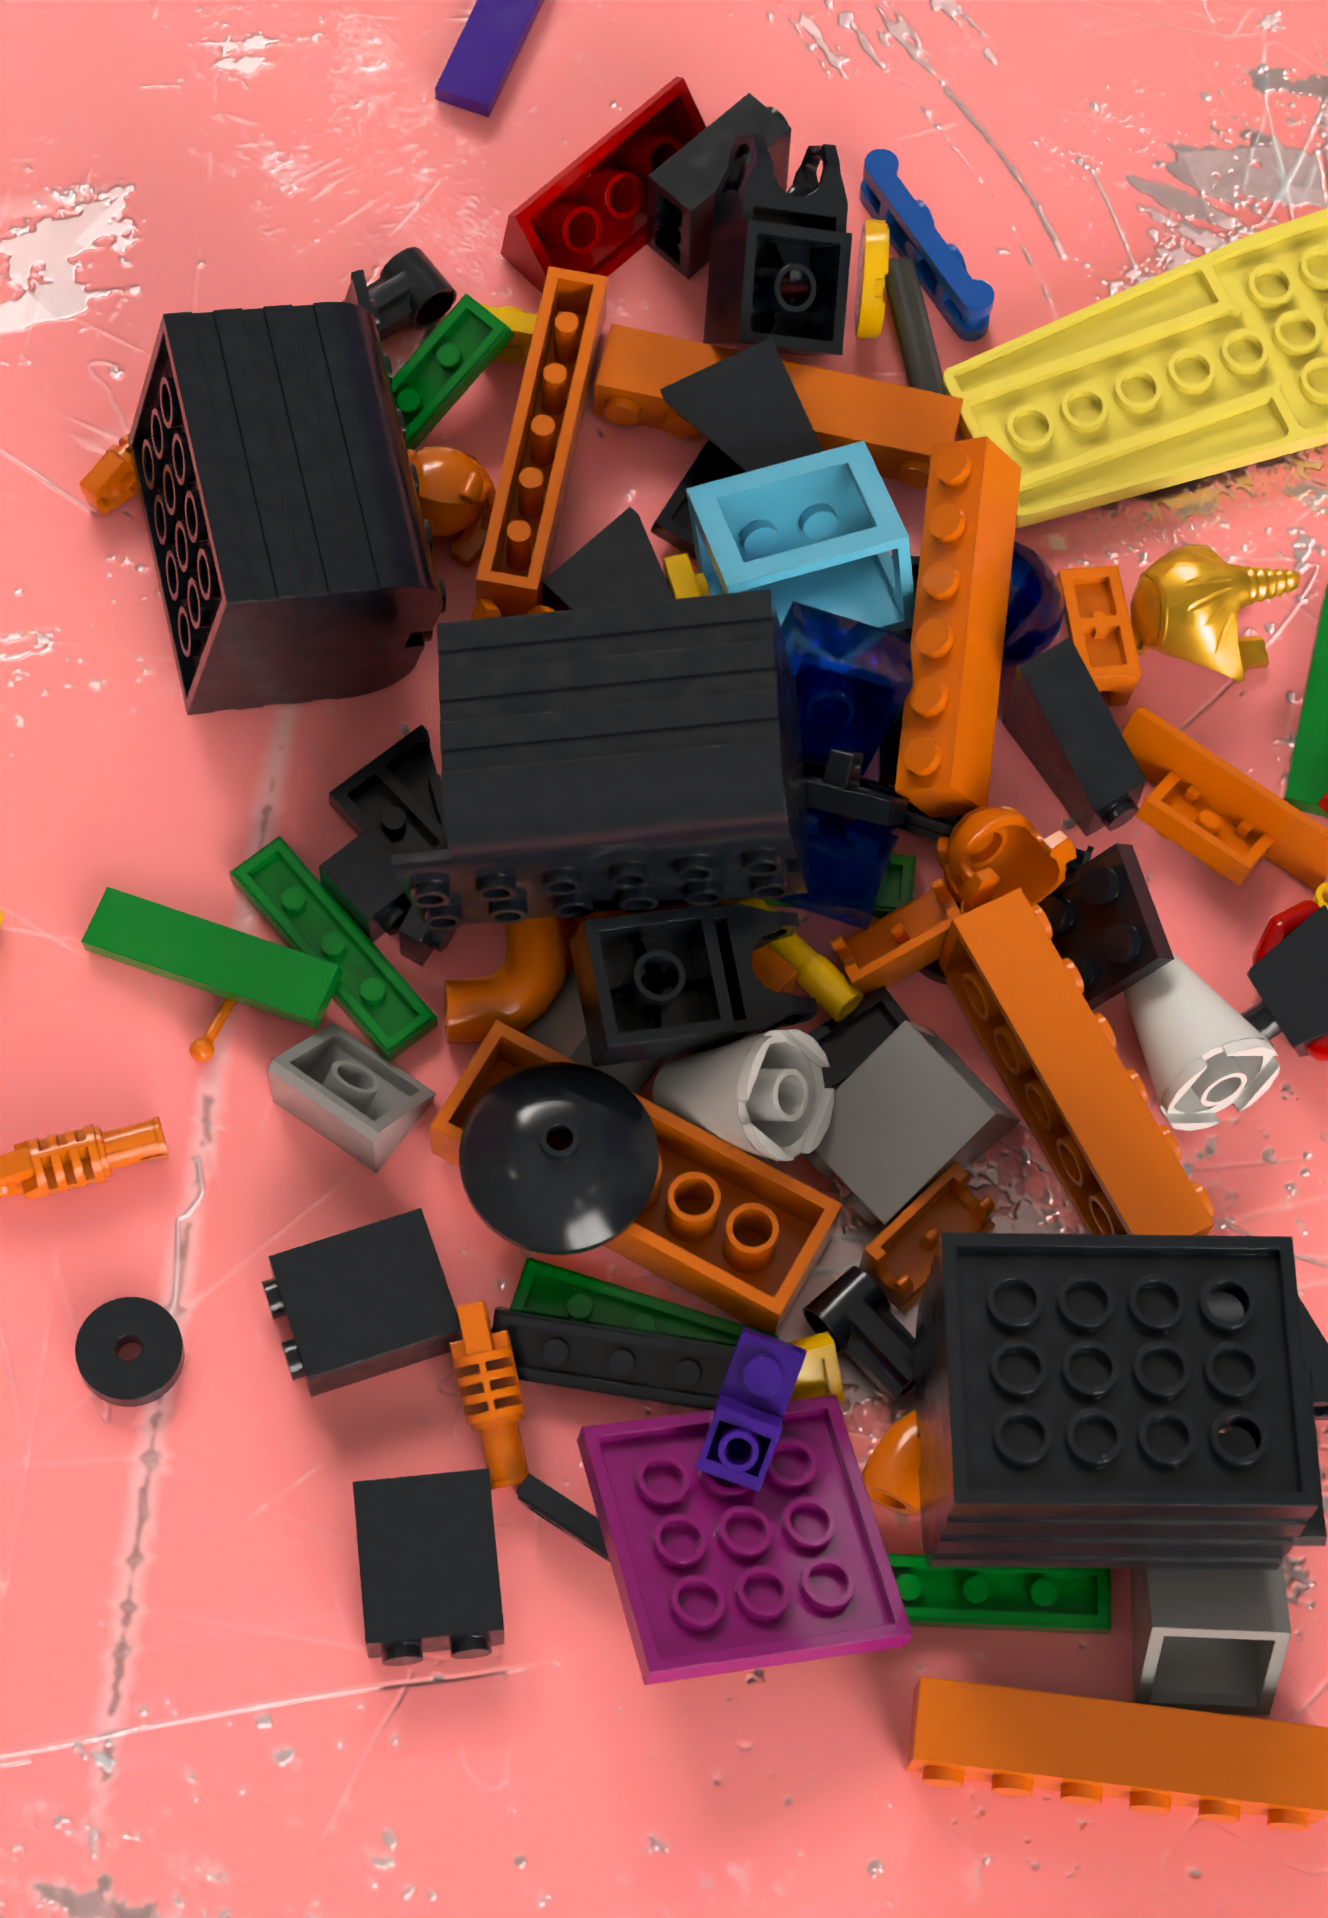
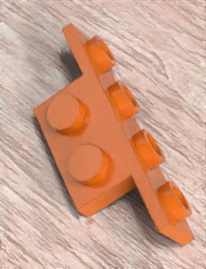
M1138 707L1132 713L1122 732V736L1143 776L1157 784V787L1142 803L1136 814L1137 818L1155 829L1163 838L1173 841L1206 863L1212 871L1227 877L1239 886L1264 857L1314 890H1317L1328 877V829L1148 709Z

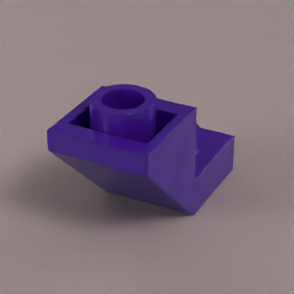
M746 1327L742 1328L720 1388L695 1469L760 1492L783 1429V1417L806 1357V1349Z

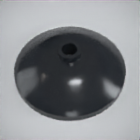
M549 1062L528 1066L507 1075L495 1083L483 1094L470 1112L464 1125L459 1148V1168L463 1188L471 1206L480 1219L494 1233L513 1245L529 1251L550 1255H568L593 1250L614 1240L625 1232L638 1219L648 1204L657 1180L659 1148L656 1132L646 1109L639 1099L624 1084L605 1072L590 1066L569 1062ZM555 1134H563L570 1138L572 1144L567 1149L555 1150L548 1145L547 1141Z

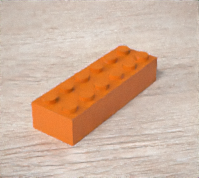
M1018 888L952 919L938 961L939 966L947 977L946 983L1088 1233L1208 1235L1215 1222L1212 1219L1214 1207L1207 1191L1198 1181L1191 1183L1179 1162L1181 1150L1174 1134L1166 1125L1158 1126L1146 1105L1149 1102V1098L1142 1079L1134 1069L1129 1068L1126 1070L1115 1052L1116 1039L1109 1022L1101 1013L1093 1014L1082 995L1084 993V984L1077 967L1069 958L1062 960L1051 941L1053 937L1052 928L1043 909L1038 904L1030 905L1022 889Z
M496 1019L430 1126L432 1153L459 1167L460 1141L467 1118L483 1094L502 1078L517 1070L536 1064L577 1062ZM633 1093L646 1109L656 1132L659 1148L657 1180L651 1198L638 1219L625 1232L603 1246L750 1326L777 1335L835 1233L843 1204ZM555 1134L548 1139L547 1143L555 1150H564L572 1144V1141L566 1135Z

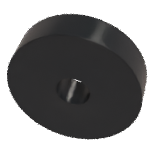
M122 1297L104 1303L86 1318L77 1335L75 1356L85 1384L97 1397L116 1406L137 1407L159 1399L173 1387L183 1368L185 1349L180 1329L175 1319L165 1308L145 1298ZM127 1343H136L142 1347L139 1357L132 1361H125L118 1357L119 1350Z

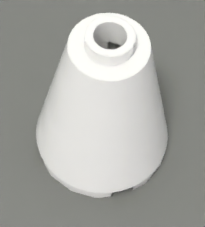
M1172 953L1174 960L1123 992L1162 1114L1174 1129L1193 1131L1209 1128L1221 1123L1215 1113L1232 1104L1235 1105L1239 1113L1251 1106L1270 1088L1279 1074L1280 1064L1275 1058L1278 1054L1273 1044L1175 953Z
M780 1028L666 1063L657 1073L652 1096L654 1104L738 1149L774 1161L795 1160L794 1157L801 1153H811L819 1146L830 1125L834 1107V1088L824 1087L821 1067L830 1066L826 1054L815 1039L798 1029Z

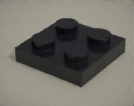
M1119 843L1112 845L1065 876V880L1059 887L1038 903L1050 922L1053 933L1051 941L1062 960L1069 958L1075 964L1084 984V993L1082 995L1091 1010H1094L1174 960L1133 845Z

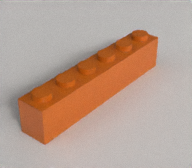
M548 267L476 577V600L478 601L479 598H491L499 608L502 617L525 615L535 606L542 605V581L548 577L606 319L607 276Z
M611 323L595 381L594 415L606 417L609 421L622 426L638 424L664 430L678 438L699 437L706 439L668 406L660 389L740 351ZM782 360L823 451L865 441L881 477L899 480L902 484L911 488L924 489L928 487L932 445L955 441L963 398Z
M987 436L932 445L894 791L901 797L908 798L911 804L931 818L965 815L978 807L988 806L1021 467Z
M920 1676L913 1693L906 1772L923 1774L922 1782L935 1787L961 1788L964 1786V1779L992 1782L991 1791L1006 1796H1032L1033 1788L1060 1791L1061 1801L1077 1805H1100L1102 1803V1796L1128 1799L1129 1809L1142 1813L1167 1814L1171 1812V1805L1198 1808V1817L1207 1821L1234 1823L1240 1821V1814L1267 1817V1826L1273 1829L1309 1830V1822L1317 1823L1328 1814V1727Z

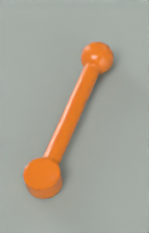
M224 998L203 1036L196 1038L191 1043L189 1054L196 1062H207L213 1057L215 1052L213 1043L237 1002Z

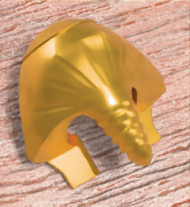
M1190 544L1176 548L1157 559L1138 577L1130 602V622L1137 655H1143L1148 649L1155 650L1158 653L1173 658H1182L1229 676L1237 683L1245 681L1244 671L1252 668L1266 667L1269 663L1264 639L1261 636L1238 637L1239 611L1247 604L1253 605L1255 602H1263L1266 598L1271 600L1274 596H1282L1284 592L1291 593L1298 588L1300 574L1288 569L1282 570L1277 568L1272 570L1271 568L1262 569L1261 567L1252 568L1250 566L1229 564L1224 562L1206 544Z

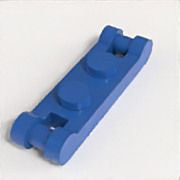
M887 149L872 150L864 159V178L861 182L859 194L862 205L872 219L885 220V223L888 224L890 244L900 258L907 256L915 262L921 287L955 334L965 341L980 340L985 336L989 326V314L994 303V290L992 286L983 280L971 278L966 271V264L959 249L954 244H947L935 228L932 214L927 205L922 200L918 199L915 201L897 176L899 169L897 156Z

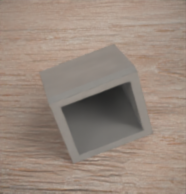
M905 1020L834 1091V1107L829 1128L819 1146L811 1153L803 1155L828 1179L835 1173L852 1190L846 1199L863 1219L871 1225H875L879 1220L884 1225H889L954 1162H957L965 1170L1021 1120L933 1030Z
M1283 1564L1277 1570L1131 1569L1133 1703L1211 1713L1270 1715L1291 1636Z

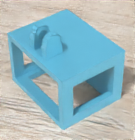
M865 441L686 488L698 573L705 575L710 595L771 589L789 661L795 660L801 677L816 672L815 654L830 651L831 657L835 660L838 667L852 662L851 644L912 628L915 598L909 535Z

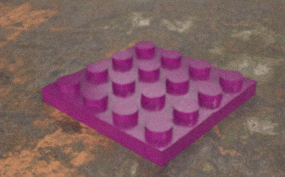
M836 1395L789 1401L783 1417V1429L760 1492L695 1469L713 1410L581 1427L577 1444L644 1685L892 1649L907 1645L913 1633Z

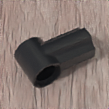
M418 247L407 248L392 257L382 269L379 279L367 286L370 299H374L377 304L381 342L411 323L418 327H425L437 322L452 308L457 296L455 289Z
M852 1266L803 1308V1315L816 1334L828 1331L835 1343L836 1352L841 1354L845 1351L888 1399L894 1403L915 1387V1338L890 1312L891 1305L888 1298L877 1283L862 1269Z

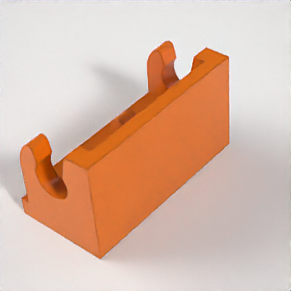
M1109 565L1058 570L1056 575L1058 582L1056 596L1058 605L1064 610L1069 639L1078 650L1099 692L1108 691L1110 705H1127L1142 673L1119 566Z
M942 878L930 883L931 890L846 938L839 935L830 940L833 949L846 967L844 970L851 983L863 993V998L882 986L888 988L940 958L952 919L962 915L957 902Z
M954 1162L864 1248L859 1268L877 1283L888 1300L903 1315L908 1314L923 1297L924 1287L931 1271V1264L937 1251L941 1232L991 1233L995 1229L996 1224L991 1221L995 1212L993 1200L987 1195L980 1201L969 1191L967 1187L969 1175L957 1162Z

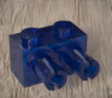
M806 807L810 858L809 893L790 894L774 900L867 930L883 895L899 836L892 834L896 825L884 826L856 819L854 822L833 815L830 812Z

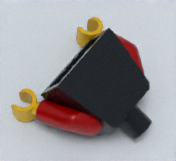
M1328 882L1322 883L1317 888L1311 900H1304L1274 915L1269 920L1252 954L1253 966L1247 972L1248 978L1262 998V1001L1241 1013L1268 1040L1283 1032L1300 1057L1310 1055L1317 1061H1328V904L1325 903L1328 900Z

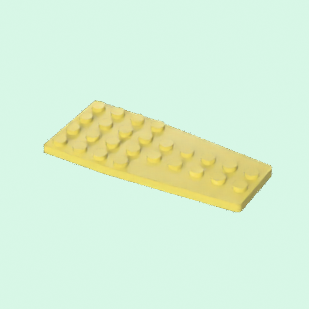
M1328 208L1243 237L956 364L944 372L942 383L946 394L963 398L958 427L964 439L987 436L1021 467L1016 518L1017 528L1328 443Z

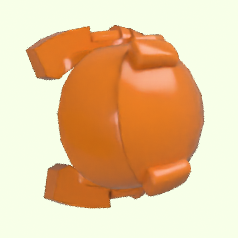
M438 446L426 447L416 451L409 449L407 450L409 462L415 465L418 473V499L423 519H427L429 522L432 536L434 537L452 535L464 529V533L452 542V559L467 569L481 557L496 495V489L490 475L476 461V457L455 448Z
M984 806L966 813L955 825L950 838L942 836L938 839L936 845L937 859L940 867L944 869L945 882L955 901L961 905L960 910L962 914L1018 888L1022 889L1030 905L1038 904L1055 891L1065 880L1067 862L1077 858L1074 844L1061 830L1044 839L1028 818L1018 813L1016 808L1010 806Z

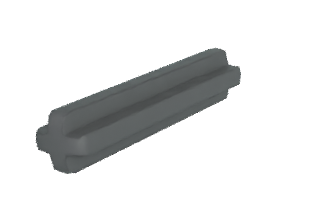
M907 256L898 259L891 258L888 262V275H885V288L909 386L947 395L942 383L943 375L915 262Z

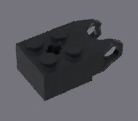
M755 133L737 135L730 153L728 165L715 192L703 343L747 349L772 337L778 353L801 356L842 355L852 233H846L848 200L835 145L808 146L802 163L795 173L793 184L786 192L779 186L774 175L773 161L768 151L765 135ZM751 150L752 161L747 170L746 160L748 153ZM822 160L823 170L818 183L817 168Z
M731 904L711 907V905L689 906L583 920L569 943L593 1067L703 1052L770 1030L810 1021L818 1012L815 998L798 997L791 993L775 992L765 987L757 979L752 968L753 951L763 948L771 941L793 936L794 929L800 927L798 913L772 912L743 904ZM643 977L650 978V987L659 985L662 992L660 994L650 992L641 981Z

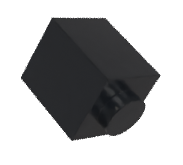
M367 828L319 866L321 884L372 942H375L385 933L392 936L399 932V928L412 904L394 874L391 865V852Z

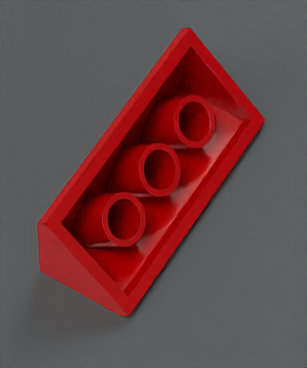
M676 76L508 215L500 254L541 293H543L549 266L608 277L647 244L648 176L707 128L684 78Z

